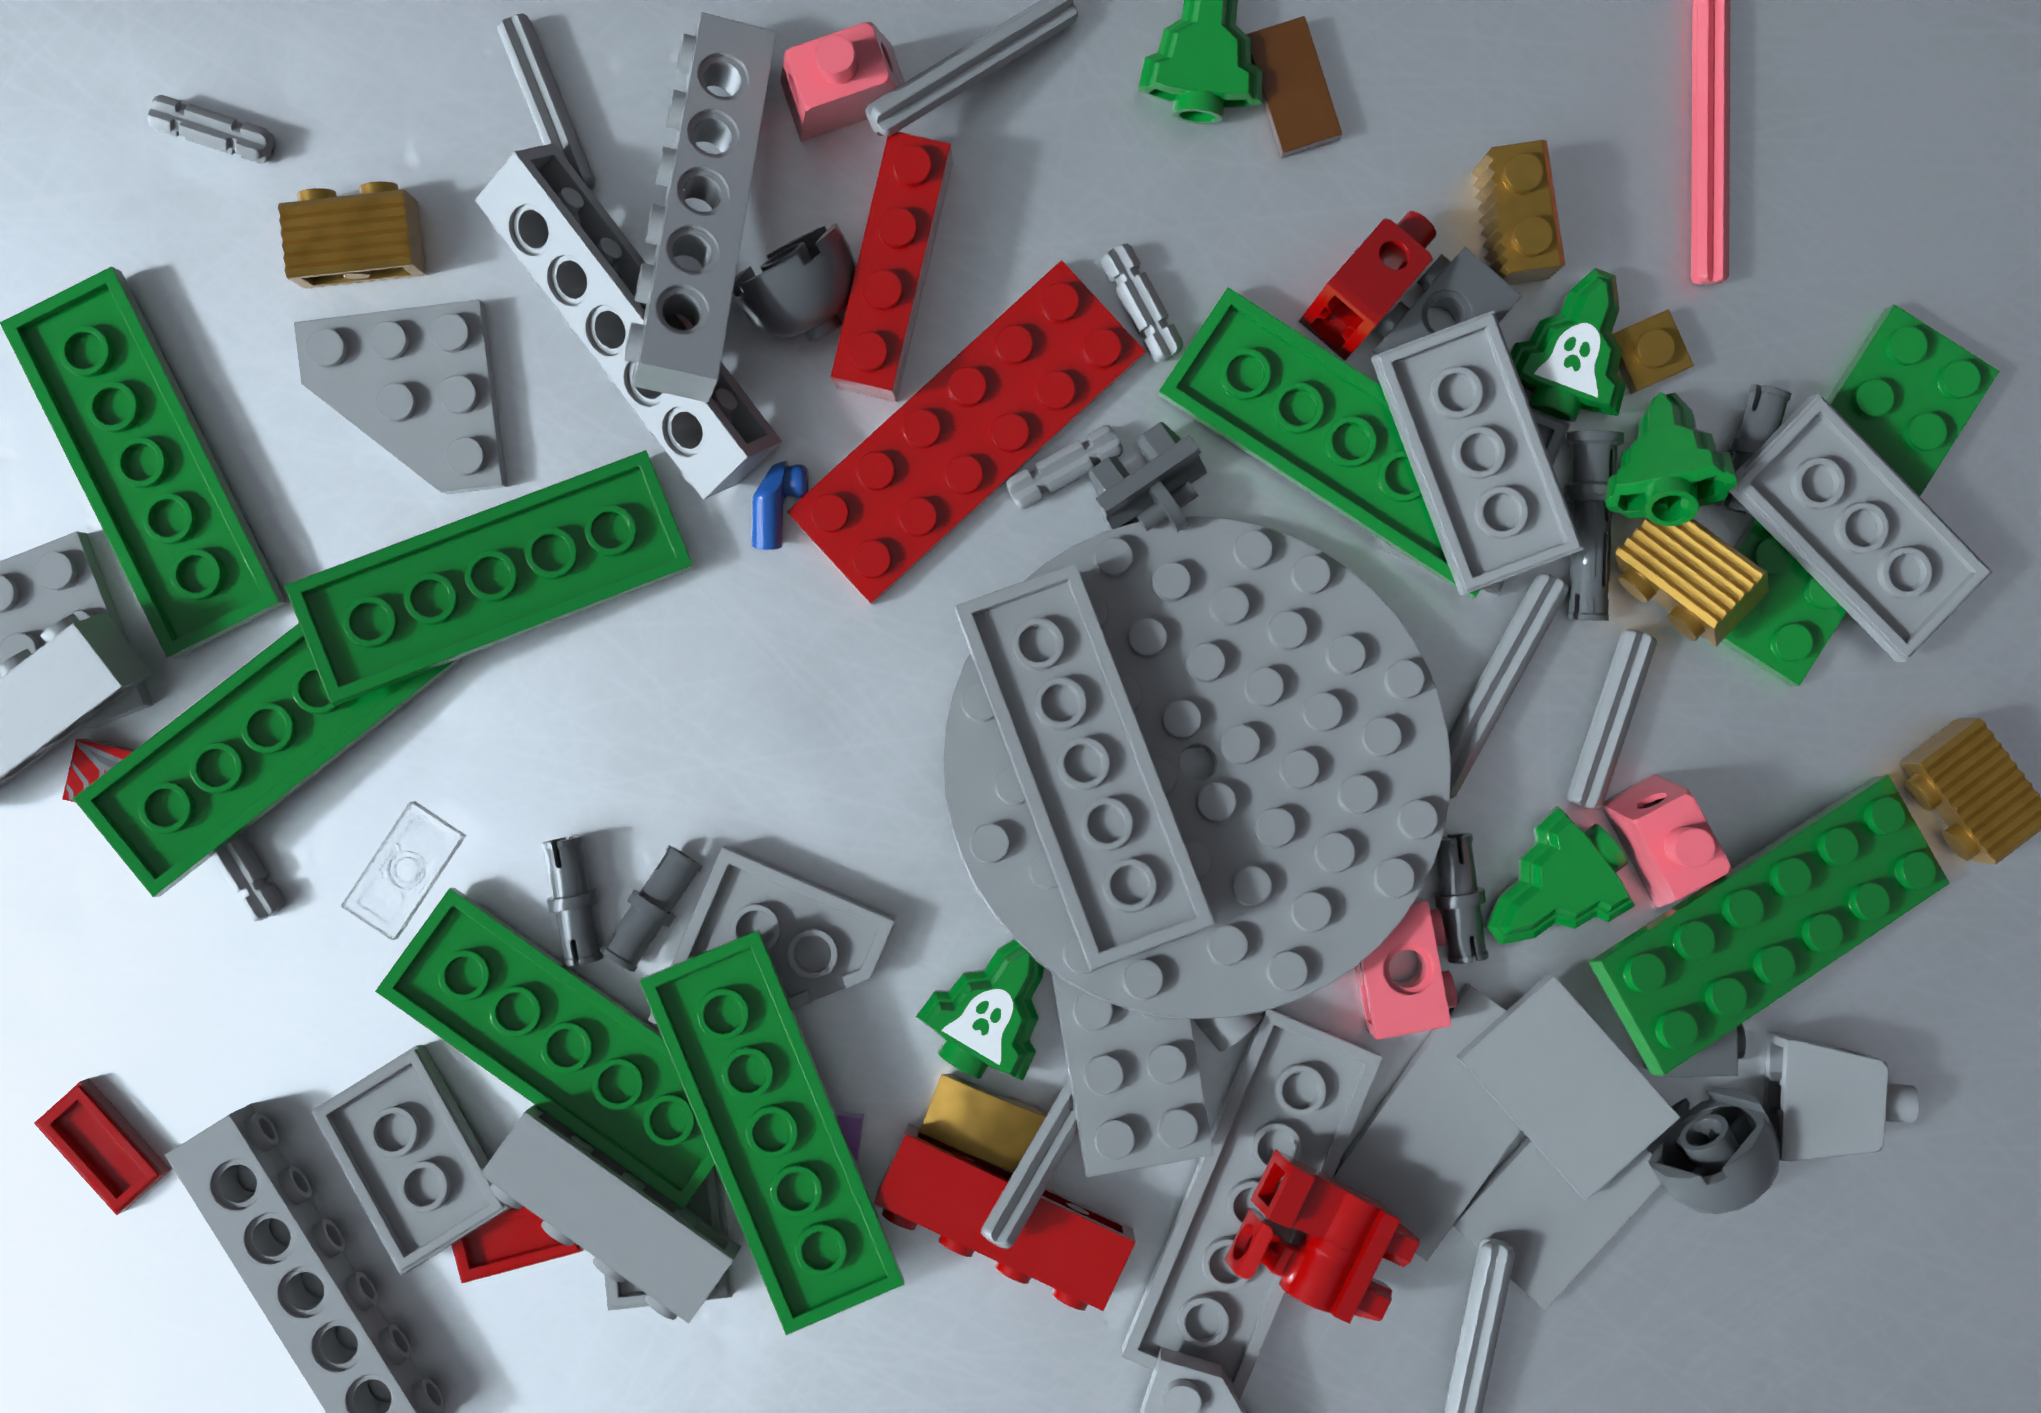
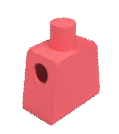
M864 22L786 50L780 83L800 141L803 142L867 120L865 114L867 106L903 84L904 80L891 43L872 22Z
M1654 774L1604 801L1602 809L1655 907L1659 908L1673 903L1732 871L1730 862L1694 796L1688 789ZM1655 801L1656 805L1642 809L1645 805Z

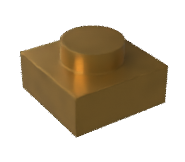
M1669 309L1613 333V336L1623 350L1619 370L1630 394L1694 366Z

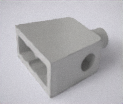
M1767 1032L1763 1109L1773 1124L1780 1141L1779 1160L1799 1161L1878 1152L1884 1146L1885 1121L1914 1123L1919 1113L1918 1092L1913 1085L1888 1084V1065L1886 1061L1858 1051L1778 1032Z

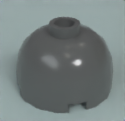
M833 223L828 230L825 226L817 228L766 255L768 260L760 266L761 274L756 276L751 266H749L735 277L732 295L753 325L767 334L784 338L805 333L809 341L812 342L830 334L842 325L838 313L848 304L856 262L837 223Z
M1735 1088L1707 1090L1706 1092L1711 1100L1700 1102L1690 1110V1103L1687 1098L1674 1104L1671 1108L1680 1118L1646 1148L1652 1154L1648 1162L1665 1190L1677 1201L1701 1213L1721 1214L1740 1210L1754 1203L1771 1187L1779 1172L1780 1141L1773 1124L1756 1096L1742 1089Z

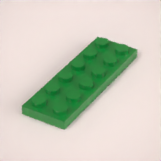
M111 266L0 322L166 658L177 659L287 603L122 271Z
M1227 287L1160 388L1159 396L1457 589L1381 385ZM1478 589L1465 595H1467L1471 599H1474L1481 589Z
M1894 304L1883 311L1830 394L1827 402L1921 496L2000 371ZM1752 517L1733 548L1767 572L1769 592L1721 642L1788 685L1800 686L1847 611Z
M644 450L284 585L330 703L337 706L693 569V565L648 453Z
M298 623L72 799L152 897H161L462 660H454L334 706L330 703Z
M1890 776L1873 777L1734 867L1728 874L1709 883L1588 963L1651 1075H1666L1950 883Z
M449 888L375 992L684 1209L715 1166V1163L661 1033L458 889Z
M760 929L641 978L639 982L785 1335L904 1285L901 1269Z

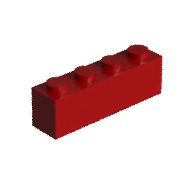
M896 132L891 136H887L830 376L838 389L897 402L953 166L951 144L903 132Z
M910 1123L908 1124L874 1199V1204L884 1208L881 1214L885 1219L904 1229L915 1230L917 1225H920L940 1234L938 1242L959 1255L972 1257L974 1251L991 1258L997 1261L995 1265L996 1270L1014 1281L1023 1284H1029L1031 1278L1054 1288L1052 1295L1069 1307L1085 1311L1087 1306L1091 1305L1104 1311L1136 1243L1133 1228L1046 1188L1014 1245L1008 1249L1000 1248L981 1234V1228L1014 1172L941 1143L920 1133V1128Z

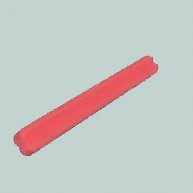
M1692 0L1691 279L1694 284L1699 285L1721 284L1729 277L1731 0Z

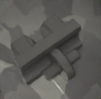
M1160 422L1143 433L1137 441L1140 452L1148 461L1138 470L1129 474L1119 459L1114 456L1108 457L1089 471L1090 478L1098 495L1095 499L1106 524L1111 530L1132 524L1139 520L1146 531H1149L1165 519H1167L1177 533L1188 526L1181 508L1198 497L1191 483L1205 475L1207 471L1199 456L1201 450L1190 434L1181 439L1165 423Z

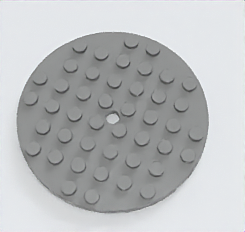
M1201 516L1185 517L1188 526L1178 533L1172 528L1167 519L1149 531H1146L1140 522L1100 533L1070 547L1045 563L1026 580L1076 563L1215 924L1207 929L1090 972L971 652L964 663L954 690L946 725L944 777L945 796L951 828L961 859L969 876L993 916L1039 964L1068 984L1108 1003L1128 1010L1160 1017L1189 1019L1233 1018L1264 1012L1299 1000L1328 986L1355 968L1383 943L1401 922L1419 895L1434 864L1440 846L1450 800L1451 760L1448 731L1441 700L1430 670L1417 645L1396 614L1371 587L1350 569L1323 551L1293 536L1261 525L1233 519ZM1204 747L1214 761V773L1206 780H1192L1185 776L1180 768V755L1189 748Z

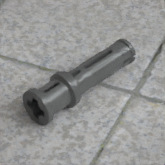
M1601 430L1567 432L1566 442L1573 445L1571 483L1565 485L1564 495L1567 496L1568 502H1573V522L1584 550L1571 554L1570 598L1567 620L1609 621L1608 589L1610 580L1612 511L1607 509L1605 499L1608 478L1616 474L1617 446L1624 443V433Z

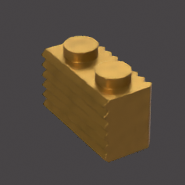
M1547 140L1491 147L1471 172V174L1478 178L1473 186L1480 190L1475 198L1481 202L1476 210L1483 214L1478 222L1485 226L1480 234L1487 239L1482 247L1489 251L1484 259L1491 263L1488 267L1509 285L1550 279L1553 274H1556L1559 269L1565 266Z
M386 181L362 184L359 187L360 194L337 197L336 191L325 188L299 191L297 193L298 201L278 204L279 222L281 225L280 234L283 240L282 248L284 251V272L287 279L302 288L312 289L327 285H348L364 281H385L387 279L426 275L418 201L406 190H399L398 184Z
M1647 518L1642 526L1636 528L1633 535L1626 539L1624 545L1618 547L1615 553L1621 574L1618 580L1627 592L1645 604L1651 598L1659 602L1663 608L1670 611L1667 618L1681 634L1693 641H1696L1701 636L1716 647L1769 592L1766 571L1695 519L1678 526H1662L1655 524Z
M1958 718L1952 721L1949 726L1941 729L1938 734L1932 736L1929 741L1921 744L1918 749L1912 751L1909 756L1900 761V765L1910 776L1905 781L1907 791L1924 809L1928 811L1935 809L1948 827L1942 832L1945 841L1959 857L1966 861L1973 859L1974 862L1996 865L2041 831L2040 794L2033 789L2032 783L2025 779V774L2018 769L2017 763L2010 759L2009 753L2002 748V744L1995 739L1994 733L1987 728L1986 723L1980 718Z

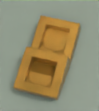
M941 1074L919 1132L957 1150L1014 1172L1048 1113L1013 1097L1003 1098L953 1074Z

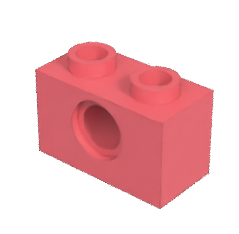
M1420 897L1415 899L1404 918L1383 943L1355 967L1367 1032L1376 1040L1452 1026L1449 1009L1457 1007V994L1451 972L1449 970L1441 971L1437 947L1445 946L1446 944L1444 925L1439 910H1430L1429 901ZM1402 950H1413L1418 960L1415 974L1407 981H1393L1389 973L1391 959Z

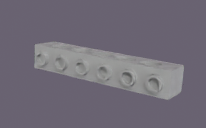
M702 12L695 36L683 34L676 72L687 74L685 91L673 89L666 128L677 130L674 149L663 146L656 177V185L667 187L664 206L652 205L645 238L646 243L657 245L653 265L642 263L634 300L646 304L643 324L631 322L624 354V361L636 363L632 386L708 403L718 381L777 31ZM717 86L723 88L730 96H717L710 92L707 87ZM696 143H712L722 153H707L701 150ZM689 198L701 199L712 210L708 212L697 211L691 208L685 200ZM680 255L693 257L701 264L703 269L696 271L687 270L681 267L674 257ZM671 313L680 314L691 322L693 328L689 330L675 329L665 321L663 316Z
M555 143L514 151L475 199L476 203L491 221L494 230L512 248L528 269L532 280L544 290L566 319L571 331L583 341L604 369L610 382L618 387L641 417L645 428L657 438L680 468L684 479L696 489L702 499H707L739 484L782 440L722 362L720 364L718 381L708 403L632 386L636 363L624 361V354L631 322L643 324L646 304L634 300L642 263L646 262ZM671 313L663 316L665 321L675 329L689 330L693 328L691 322L680 314Z
M249 1104L228 1114L165 1154L168 1162L326 1413H444L445 1403L440 1390L431 1379L427 1377L422 1378L410 1359L412 1352L405 1334L396 1325H389L377 1306L378 1294L373 1283L364 1273L356 1272L343 1252L345 1250V1242L341 1232L331 1220L321 1217L310 1199L312 1189L307 1178L296 1166H289L277 1146L279 1143L277 1131L264 1114L256 1113L252 1105ZM239 1165L248 1167L255 1174L257 1180L255 1192L247 1191L239 1184L237 1179V1168ZM271 1218L278 1219L286 1224L291 1236L289 1245L281 1244L273 1238L270 1232ZM304 1272L315 1274L320 1278L324 1286L323 1297H316L308 1293L302 1280ZM336 1326L347 1327L355 1334L358 1341L357 1350L347 1349L338 1342L335 1333ZM378 1380L383 1382L391 1392L392 1401L381 1402L375 1399L370 1393L368 1381Z

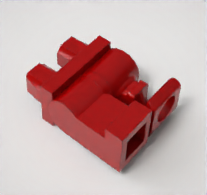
M1275 1149L1250 1200L1269 1220L1289 1229L1293 1227L1307 1235L1306 1237L1302 1236L1299 1243L1293 1245L1287 1242L1284 1237L1274 1232L1273 1227L1258 1210L1249 1208L1224 1259L1236 1275L1243 1279L1252 1278L1259 1264L1262 1263L1271 1273L1281 1276L1279 1285L1286 1293L1308 1306L1331 1313L1333 1317L1350 1324L1354 1315L1381 1321L1392 1301L1393 1290L1386 1283L1373 1278L1382 1258L1402 1267L1409 1264L1420 1244V1239L1401 1224V1220L1380 1201L1362 1194ZM1283 1177V1179H1282V1181H1281V1183H1280V1185H1279V1187H1278V1189H1277V1191H1276V1193H1275V1189H1276L1277 1183H1278L1279 1180Z

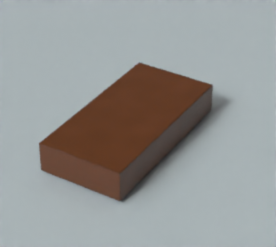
M1305 16L1246 34L1251 39V63L1262 70V101L1280 157L1283 158L1339 140L1342 136L1341 127Z

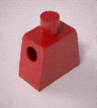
M1415 211L1407 212L1398 224L1384 218L1329 280L1300 318L1299 322L1346 361L1433 260L1431 254L1426 250L1427 246L1437 235L1433 224L1425 216Z

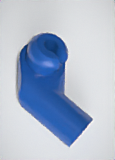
M782 461L772 465L752 497L753 548L774 550L782 547L783 505L787 496L802 498L808 492L809 471L806 466L802 464L792 466L788 465L787 461Z

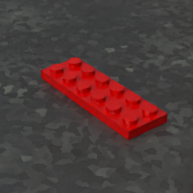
M1061 260L796 502L787 513L867 601L873 605L1004 485L1010 477L1016 474L1145 355L1146 351Z

